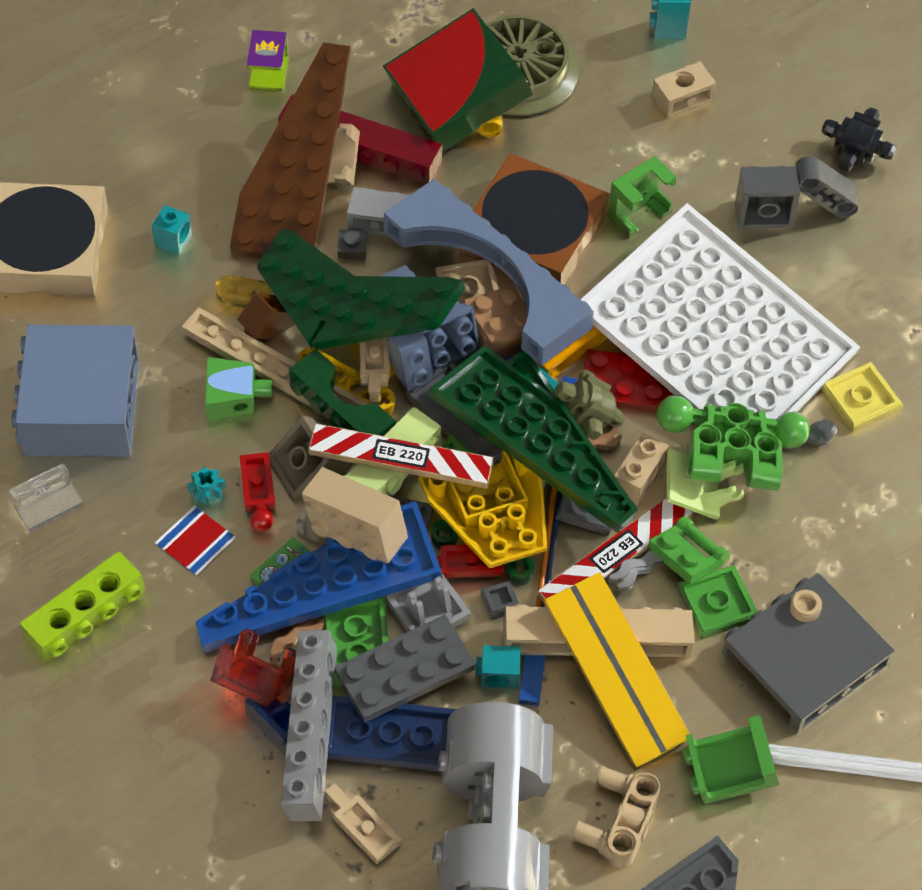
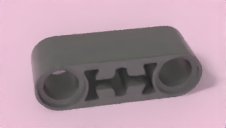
M807 156L796 162L795 166H797L801 193L838 217H850L857 213L856 188L852 181L816 157Z

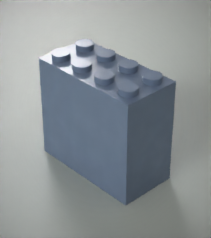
M27 325L26 336H22L20 342L21 354H24L23 360L18 361L17 367L18 378H21L20 385H15L14 391L15 403H18L17 410H12L11 415L12 428H16V444H21L23 456L131 457L139 368V354L134 326Z

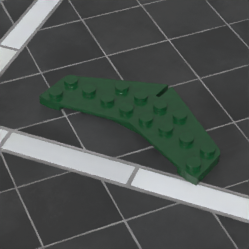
M284 228L280 230L257 264V270L311 348L314 346L317 350L434 330L444 322L466 288L461 280L451 277L354 276L294 231Z

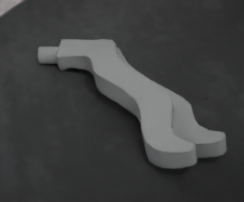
M648 551L642 559L624 560L620 569L609 575L608 581L611 583L622 581L617 584L616 590L627 591L633 587L637 575L649 574L654 564L662 560L651 551Z

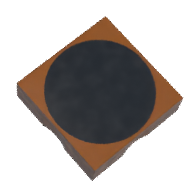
M509 153L473 211L481 218L488 220L494 229L500 234L506 235L511 243L521 251H525L540 267L546 268L552 277L565 285L577 266L581 252L592 241L608 215L610 193ZM459 248L460 252L465 253L469 256H472L479 260L485 259L477 254Z

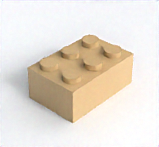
M322 467L302 492L311 528L317 535L330 537L338 541L345 548H354L361 551L372 560L378 559L388 564L408 538L399 500Z

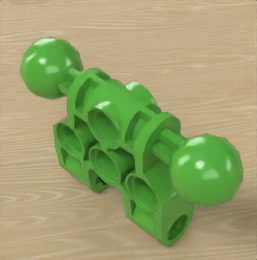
M669 396L658 405L656 414L659 425L671 433L683 432L690 425L699 426L693 431L686 447L688 479L719 483L723 473V464L729 461H736V466L741 463L744 465L746 486L759 489L779 490L782 480V446L789 449L798 448L808 440L810 434L808 420L800 413L795 411L784 412L777 419L766 418L765 411L752 412L739 403H731L720 407H715L713 404H705L703 409L693 408L686 398Z

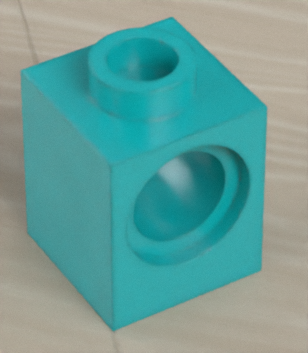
M166 205L163 206L151 225L154 246L178 255L181 254L192 236L190 214Z
M483 645L482 657H476L475 676H482L481 688L519 689L521 647Z

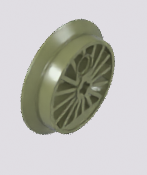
M525 15L504 16L486 24L523 72L533 93L532 96L505 112L504 115L529 116L543 113L560 105L570 96L578 82L579 62L572 46L554 26L539 18ZM512 31H519L518 43ZM524 31L531 32L523 43ZM532 77H533L535 80H537V81L539 82V84H536V85H535L534 82H533V80H532Z

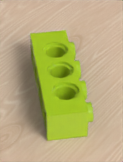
M118 551L21 621L20 627L24 639L45 662H48L53 657H59L67 650L69 645L78 639L88 636L93 628L103 620L111 619L122 606L137 600L145 590L142 574ZM109 588L115 589L112 592H104L106 589ZM84 606H90L87 610H79ZM65 624V626H64L63 628H60V629H55V628H54V627H56L57 625Z

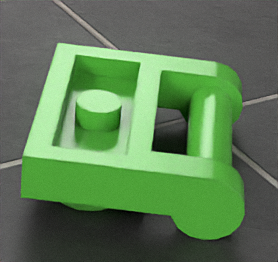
M687 516L682 517L675 526L650 539L648 549L688 584H692L724 565L730 557L728 550L722 546L718 547L694 527V522ZM685 535L688 536L693 542H695L706 553H708L710 557H705L700 551H698L683 537Z

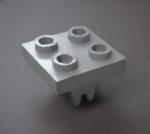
M443 574V578L439 576L432 582L386 596L387 605L407 632L444 614L449 619L453 628L471 619L470 610Z

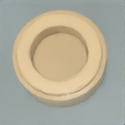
M800 590L792 596L790 612L794 618L802 622H811L819 617L822 609V600L817 593L811 590Z

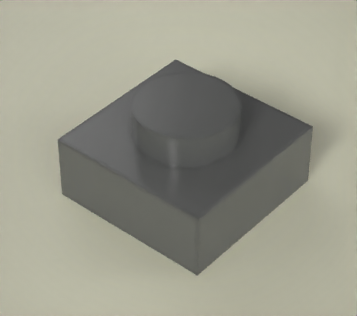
M339 229L338 259L366 260L367 230Z

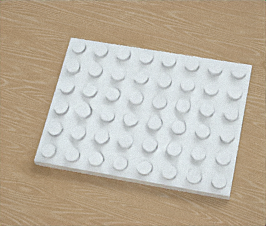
M688 203L581 299V301L587 302L594 311L592 323L594 327L675 396L686 398L693 408L703 409L705 404H713L715 407H720L731 403H739L752 412L765 411L766 418L777 419L784 412H798L860 349L859 345Z

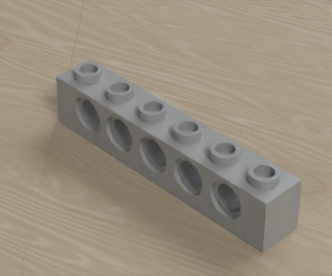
M330 630L298 631L281 806L289 821H322L335 678L334 667L336 666L337 647Z

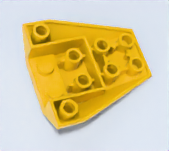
M502 450L501 463L492 466L487 488L418 475L419 483L428 503L489 568L547 551L542 478Z

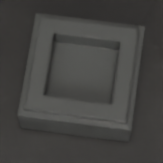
M510 580L481 589V597L491 620L504 616L506 606L519 604Z

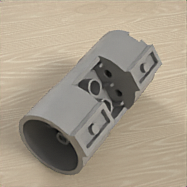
M480 702L460 707L450 714L447 724L446 750L440 751L438 771H443L442 783L445 784L448 790L459 797L470 800L467 816L468 819H472V824L445 831L440 842H435L432 862L437 863V875H439L438 890H548L550 845L540 844L533 834L518 828L519 802L534 796L544 797L552 784L553 725L545 724L543 719L534 711L511 703Z

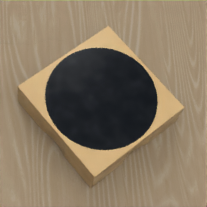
M0 182V293L24 294L40 292L60 296L95 297L100 265L98 254L104 238L108 210L104 186Z

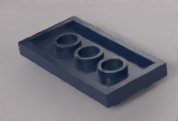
M333 696L327 759L438 771L440 751L446 750L448 718L457 709L403 704L363 723L349 697Z

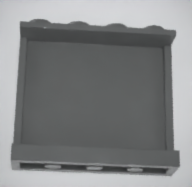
M817 573L810 579L805 577L800 580L789 594L785 595L783 593L779 595L765 611L759 610L755 612L743 627H735L730 630L724 638L725 643L722 654L727 656L732 652L791 715L789 725L798 734L888 667L895 650ZM811 590L820 596L822 609L819 617L814 621L802 622L791 614V599L797 591Z

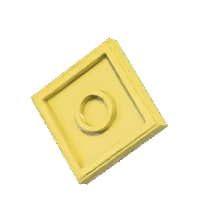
M872 362L827 381L821 388L852 432L902 410L903 403Z

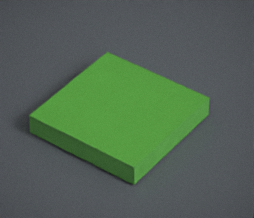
M735 565L710 572L692 584H688L686 581L678 583L677 588L687 609L692 610L693 622L702 639L748 623L749 618L757 612Z

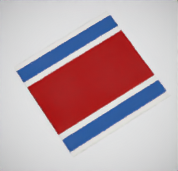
M194 505L155 543L195 575H198L236 537Z

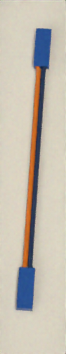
M562 377V382L574 384L578 380V378ZM553 486L551 487L546 524L547 551L542 554L538 590L552 579L559 520L555 518L562 495ZM537 597V599H536V607H544V606H546V605ZM525 655L519 704L539 706L546 655Z

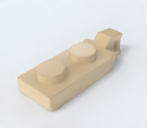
M386 338L360 342L361 386H369V402H381V386H388L390 355Z
M335 783L324 791V799L332 807L329 813L333 819L376 864L401 845L400 837L359 794L355 796L351 792L346 796Z

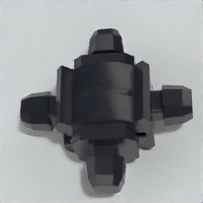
M868 108L863 114L855 111L852 118L846 116L842 124L831 119L825 120L821 132L830 138H835L834 148L839 150L837 158H839L838 168L840 170L849 172L855 165L863 168L865 161L872 163L876 154L886 160L893 159L897 147L888 141L883 142L885 131L879 129L881 121L879 120L880 113L877 109Z

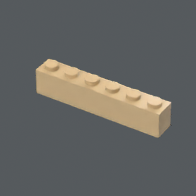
M523 604L506 606L503 618L504 646L521 647L520 655L573 656L546 606L528 607ZM650 607L621 609L647 657L690 658L695 644L692 610H682L678 607L668 609H651Z

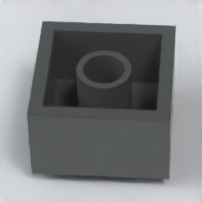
M797 166L741 167L735 198L738 228H793L800 197Z

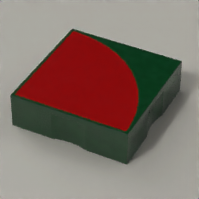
M474 8L383 65L393 87L408 108L416 113L432 141L442 144V153L474 133L487 121L501 116L533 95L523 72Z

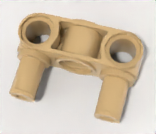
M602 766L596 780V785L620 793L622 798H624L615 816L612 830L607 829L604 831L578 821L572 840L598 849V853L602 857L607 858V861L612 866L626 868L634 861L640 844L648 832L658 801L660 782L651 773L645 772L627 776ZM645 789L651 792V795L642 796L637 791ZM622 844L628 847L629 850L620 852L614 846Z

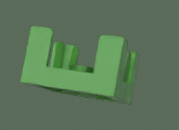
M656 156L652 157L611 182L608 218L630 238L638 233L639 230L627 218L630 214L645 205H648L660 218L672 212L673 204L659 190V184L661 180L665 185L670 184L674 186L677 177Z

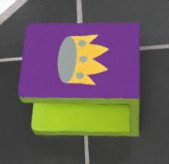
M252 30L247 59V68L251 69L249 89L284 90L289 57L287 32Z

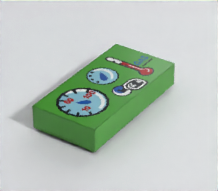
M290 538L250 574V580L257 586L269 580L268 575L309 549L296 538Z

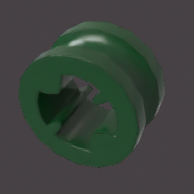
M444 519L436 521L431 527V541L436 548L441 549L443 545H456L458 534ZM443 531L445 534L450 532V537L446 538L444 535L439 537V532Z
M525 557L507 563L506 575L508 580L518 586L528 584L534 575L532 559ZM517 566L524 567L523 574L517 573Z

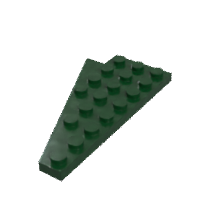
M484 345L430 388L428 395L430 398L617 534L635 518L638 509L565 404L557 398L555 390L535 361L523 350L518 352L509 361H506Z

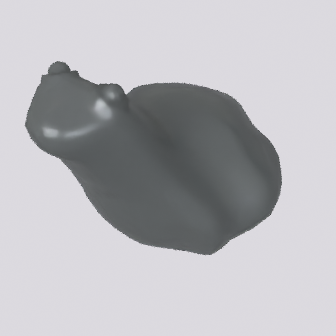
M827 419L814 422L810 425V434L806 443L815 446L827 445L837 434L836 424Z

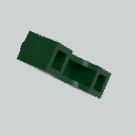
M317 349L289 368V385L292 391L299 397L303 396L317 414H323L329 420L332 427L385 436L396 425V420L376 402L364 406H355L338 399L332 391L336 385V367Z

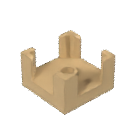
M340 123V128L337 129L328 184L354 186L360 131L352 124Z

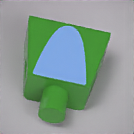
M207 358L205 400L207 420L253 414L255 412V397H272V379L256 380L254 364L227 359Z

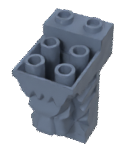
M406 265L381 275L416 277L413 271H410ZM458 301L438 328L386 338L392 370L408 392L433 381L434 370L480 349L474 308L466 303L459 304Z

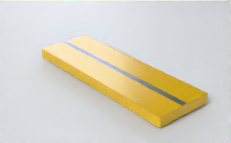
M598 572L545 599L544 603L634 768L636 769L686 743V735H690L602 574Z

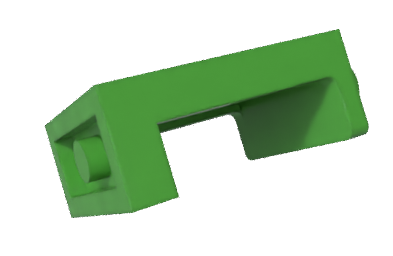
M760 715L748 718L749 726L698 740H694L692 734L686 735L688 746L682 747L687 766L693 765L695 775L690 776V782L694 795L700 794L704 805L779 785Z

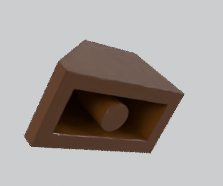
M261 293L253 295L237 319L244 327V332L256 340H272L295 325L275 295Z

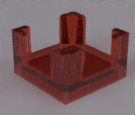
M246 628L240 632L234 651L229 649L230 645L226 643L220 647L210 681L267 706L292 685L296 650L287 648L281 667L272 668L270 663L253 656L259 634Z

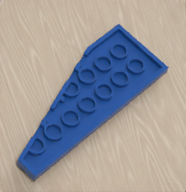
M417 501L401 506L408 538L388 564L378 559L372 560L363 552L354 548H345L338 541L329 537L326 539L327 543L312 553L308 550L268 575L269 580L258 587L252 585L244 590L245 595L230 604L225 602L195 621L204 653L432 582L439 576L443 578Z

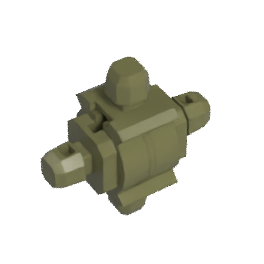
M584 370L578 375V380L574 384L560 382L556 385L555 394L557 398L563 401L588 438L596 440L602 435V429L606 425L620 427L625 421L623 412L616 407L615 397L609 392L611 385L596 378L592 372Z

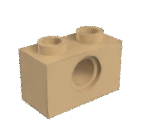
M699 61L655 78L653 80L651 97L668 119L714 101L716 82L702 62Z
M645 433L641 434L614 475L637 508L665 467L667 450L669 449L668 444Z

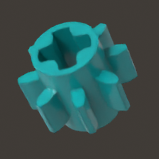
M204 466L197 473H191L192 482L188 483V491L190 494H194L195 503L201 501L209 506L217 499L222 500V490L226 488L225 479L220 478L218 469L213 471Z

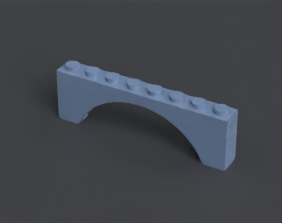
M433 179L384 212V232L402 248L416 245H443L460 248L487 259L508 275L520 291L528 314L522 332L521 349L541 366L592 329L594 311L587 302L581 301L566 285L561 284L552 277L546 268L540 267L525 251L517 248L506 235L500 234L491 226L488 220L481 218L466 202L459 200L448 187L441 185L437 180Z

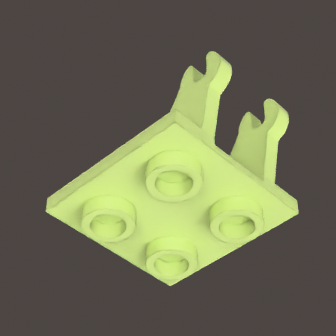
M671 448L667 450V502L717 520L720 518L721 506L731 501L741 500L744 497V490L740 489L736 492V486L718 490V483L688 479L687 454ZM736 461L724 463L720 482L732 475L742 474L744 465L741 463L736 467Z

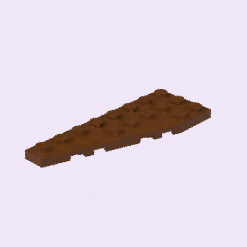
M325 42L321 45L239 194L229 248L231 251L263 256L282 228L294 231L311 245L317 247L350 62L351 46Z

